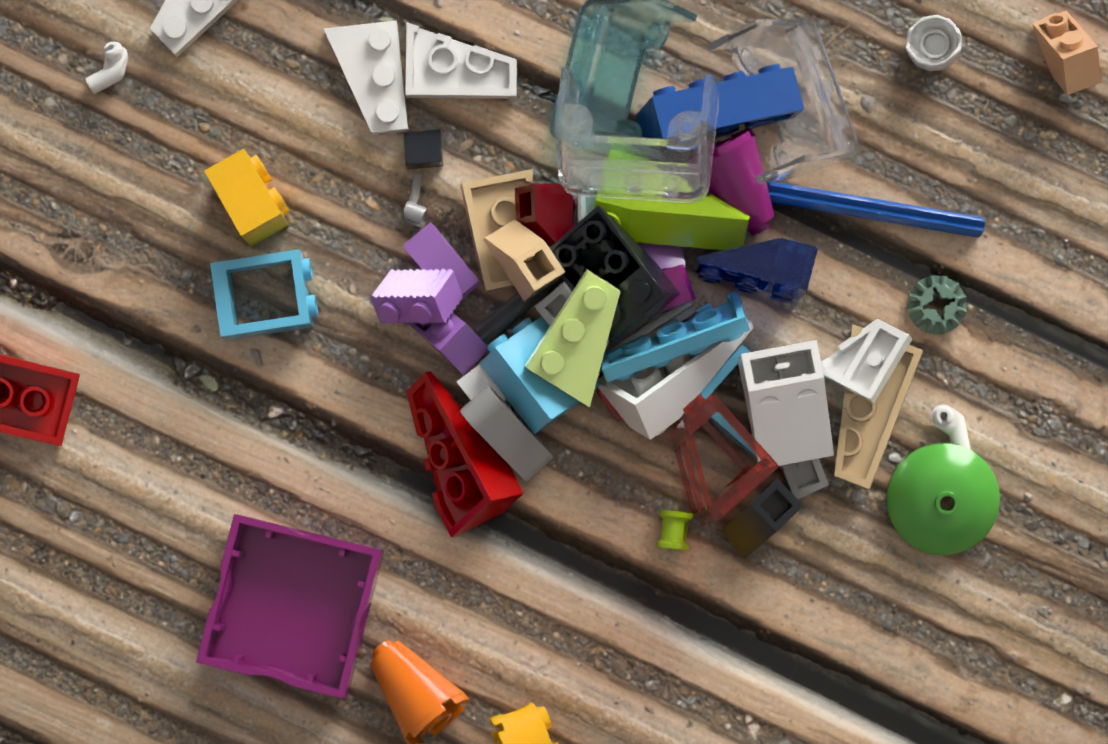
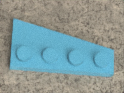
M738 290L727 294L728 302L714 309L710 303L696 309L697 315L689 321L683 323L675 319L662 325V328L656 333L657 336L651 339L648 335L643 334L605 352L601 366L607 383L613 380H628L640 370L649 367H663L669 364L673 358L684 354H699L711 344L720 341L731 342L740 338L744 332L750 331Z

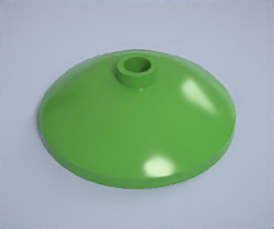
M934 443L914 450L897 465L888 483L886 504L888 515L894 528L907 543L929 554L952 555L972 548L989 533L999 512L1000 492L993 471L975 452L957 444ZM945 496H950L953 499V504L948 509L940 507V500Z

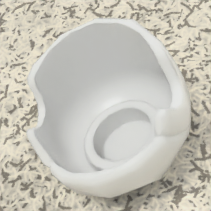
M939 15L922 17L909 28L905 48L908 56L917 67L927 71L944 70L951 66L958 58L962 47V35L956 24L948 18Z

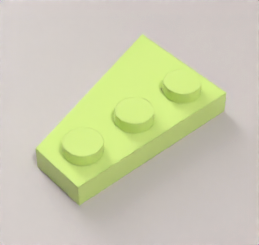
M586 270L528 359L525 367L590 407L620 290L589 270Z

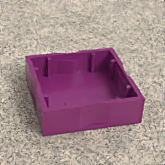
M234 514L221 562L219 589L209 609L196 663L245 675H260L283 681L293 687L337 698H347L384 550Z

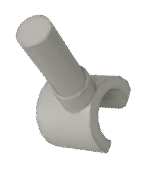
M420 173L413 174L409 201H407L404 207L405 222L416 227H421L427 213L426 207L417 204L422 183V174Z

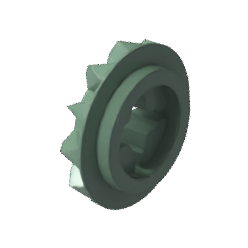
M930 275L917 282L911 289L907 300L908 314L912 322L920 330L929 334H945L958 327L967 313V296L964 295L959 283L954 282L947 276ZM933 289L935 294H938L940 300L952 301L942 308V320L936 309H923L924 306L933 301Z

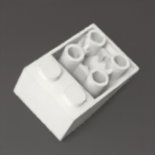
M817 340L741 354L737 360L759 470L834 456L825 381Z

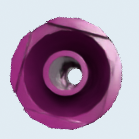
M746 128L732 134V138L722 142L719 140L689 157V160L685 161V163L709 194L750 216L747 231L753 236L771 227L769 220L775 215L756 136L752 128Z

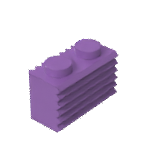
M437 268L435 271L431 269L428 271L425 269L413 271L410 269L409 272L405 269L403 271L397 269L396 272L391 269L370 299L380 323L426 324L447 323V319H450V314H453V310H456V305H459V302L462 301L463 295L454 271L450 268L447 271L443 268L441 271Z

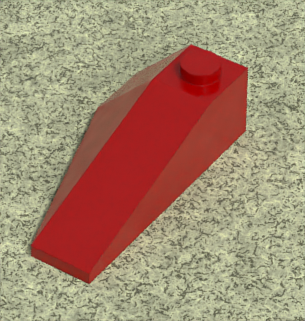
M431 371L425 372L406 391L416 433L421 438H424L428 458L423 459L426 471L432 470L437 489V492L432 493L434 504L452 538L503 513L524 493L509 464L470 425L460 412L462 407Z

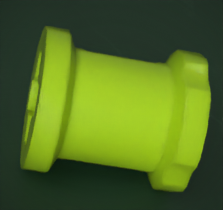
M660 510L659 516L663 519L660 540L656 541V547L689 551L686 538L688 521L692 520L693 514Z

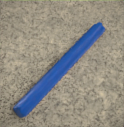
M773 181L767 185L771 203L977 238L982 236L984 231L985 219L980 216Z

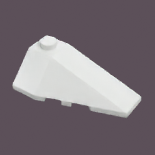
M747 319L751 331L754 327L752 321ZM750 331L744 332L740 338L734 341H720L711 344L699 354H684L673 358L669 364L663 367H649L640 370L628 380H613L607 383L605 376L602 375L597 379L600 384L598 388L630 428L651 440L665 432L670 425L681 418Z

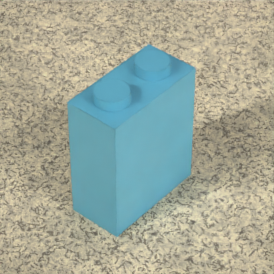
M543 317L534 322L530 318L525 319L512 330L514 335L509 339L505 334L499 336L486 347L490 353L479 363L534 435L580 403L574 397L525 367L528 359L550 327ZM598 381L596 382L595 389L600 386Z

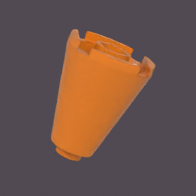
M386 640L373 650L372 655L374 658L370 662L371 668L407 744L425 743L421 736L426 733L436 736L463 713L465 708L462 704H469L470 699L463 691L402 642L396 641L391 643L390 640Z

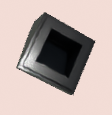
M440 129L404 132L407 170L444 166Z

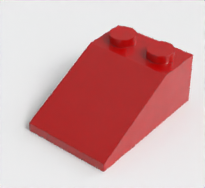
M0 354V432L62 446L80 374Z

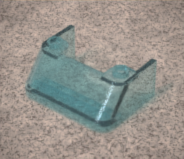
M587 0L581 7L577 17L550 123L551 135L565 143L608 154L611 148L649 158H662L663 151L643 143L641 126L632 120H627L644 52L656 51L666 43L671 23L696 22L697 14L668 0Z

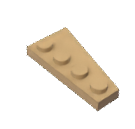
M852 325L851 337L858 336L863 328ZM911 345L908 346L875 403L845 388L834 472L835 478L870 491L923 354L922 349Z

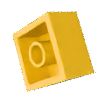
M243 148L204 170L239 234L250 247L289 226L285 215L290 213L276 188L273 187L269 190L266 184L271 182L272 179L257 155L250 158Z

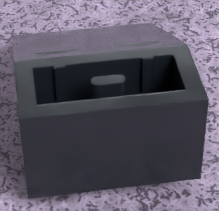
M600 205L550 247V250L565 271L561 277L572 292L586 270H589L620 290L608 337L609 342L625 340L680 295L659 265Z

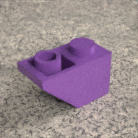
M454 313L450 314V319H447V323H408L463 375L488 351L487 345Z

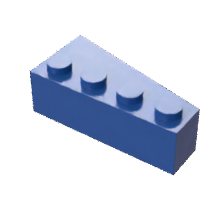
M773 64L759 69V74L746 76L745 72L741 71L723 77L724 81L711 84L710 79H702L690 83L688 89L676 91L674 86L654 91V96L636 114L647 156L659 154V149L663 145L672 142L676 143L677 148L692 145L693 142L703 139L706 133H710V136L714 139L728 136L739 130L738 125L744 124L745 129H754L795 118L804 110V105L793 66L781 69L780 64Z

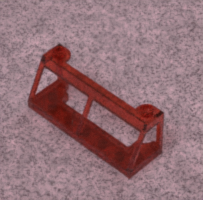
M714 393L707 399L699 394L682 409L685 413L679 420L673 423L675 430L670 434L691 513L701 526L719 521L779 467ZM719 412L760 457L761 460L751 468L750 465H747L709 423L708 419L712 415ZM701 427L708 432L741 469V472L711 499L693 438V434ZM687 439H688L689 447H690L691 454H692V457H693V461H694V465H695V468H696V472H697V476H698V479H699V483H700V486H701L702 494H703V497H704V501H705V504H704V505H703V503H702V499H701L700 492H699V488H698L697 481H696V478H695V474H694V470H693V467H692L691 459H690L689 452H688V449H687V445H686V440H687ZM680 446H681V449H682V452H683V456H684V459H685L686 467H687V470H688V474H689V478H690L691 485H692V488H693V492H694V496H695V499H696V503H697L698 510H696L695 503H694V500H693L692 492H691V489H690L689 481H688V478H687V474H686V471H685L684 463H683L682 456H681V452H680Z

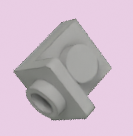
M819 459L780 466L789 491L797 499L829 485Z

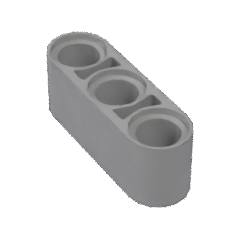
M489 385L460 410L470 425L526 482L555 458L545 443L536 434L532 433L525 422Z

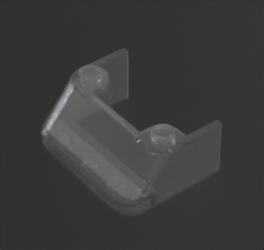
M807 18L754 20L709 43L711 51L732 50L734 66L738 71H744L747 76L759 74V69L773 64H780L781 69L792 66L794 68L804 110L795 118L774 123L781 143L771 148L769 164L772 170L757 176L758 184L789 180L842 162L858 154L859 142L821 35L811 20Z
M562 67L555 117L558 178L567 193L584 197L695 203L707 195L710 187L720 98L713 75H705L701 111H682L676 114L669 123L667 139L594 135V120L590 111L578 104L579 87L569 67Z

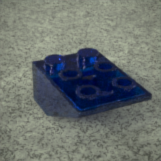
M777 238L698 256L693 265L692 272L698 273V279L704 282L720 284L721 280L735 283L734 289L750 294H756L757 289L770 292L771 299L791 304L793 299L799 300L807 292L818 247L785 238Z

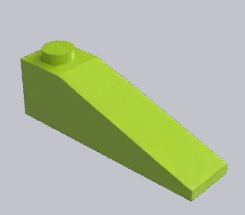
M611 148L595 199L594 209L600 205L636 243L742 252L750 216L712 194L705 195L688 185L689 181L680 175L674 177L658 168L659 163L649 157Z

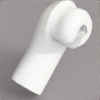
M116 41L107 43L103 48V53L105 54L103 69L85 78L94 95L121 81L125 75L128 53Z
M948 405L936 406L931 413L933 424L949 436L951 444H957L970 449L964 416Z

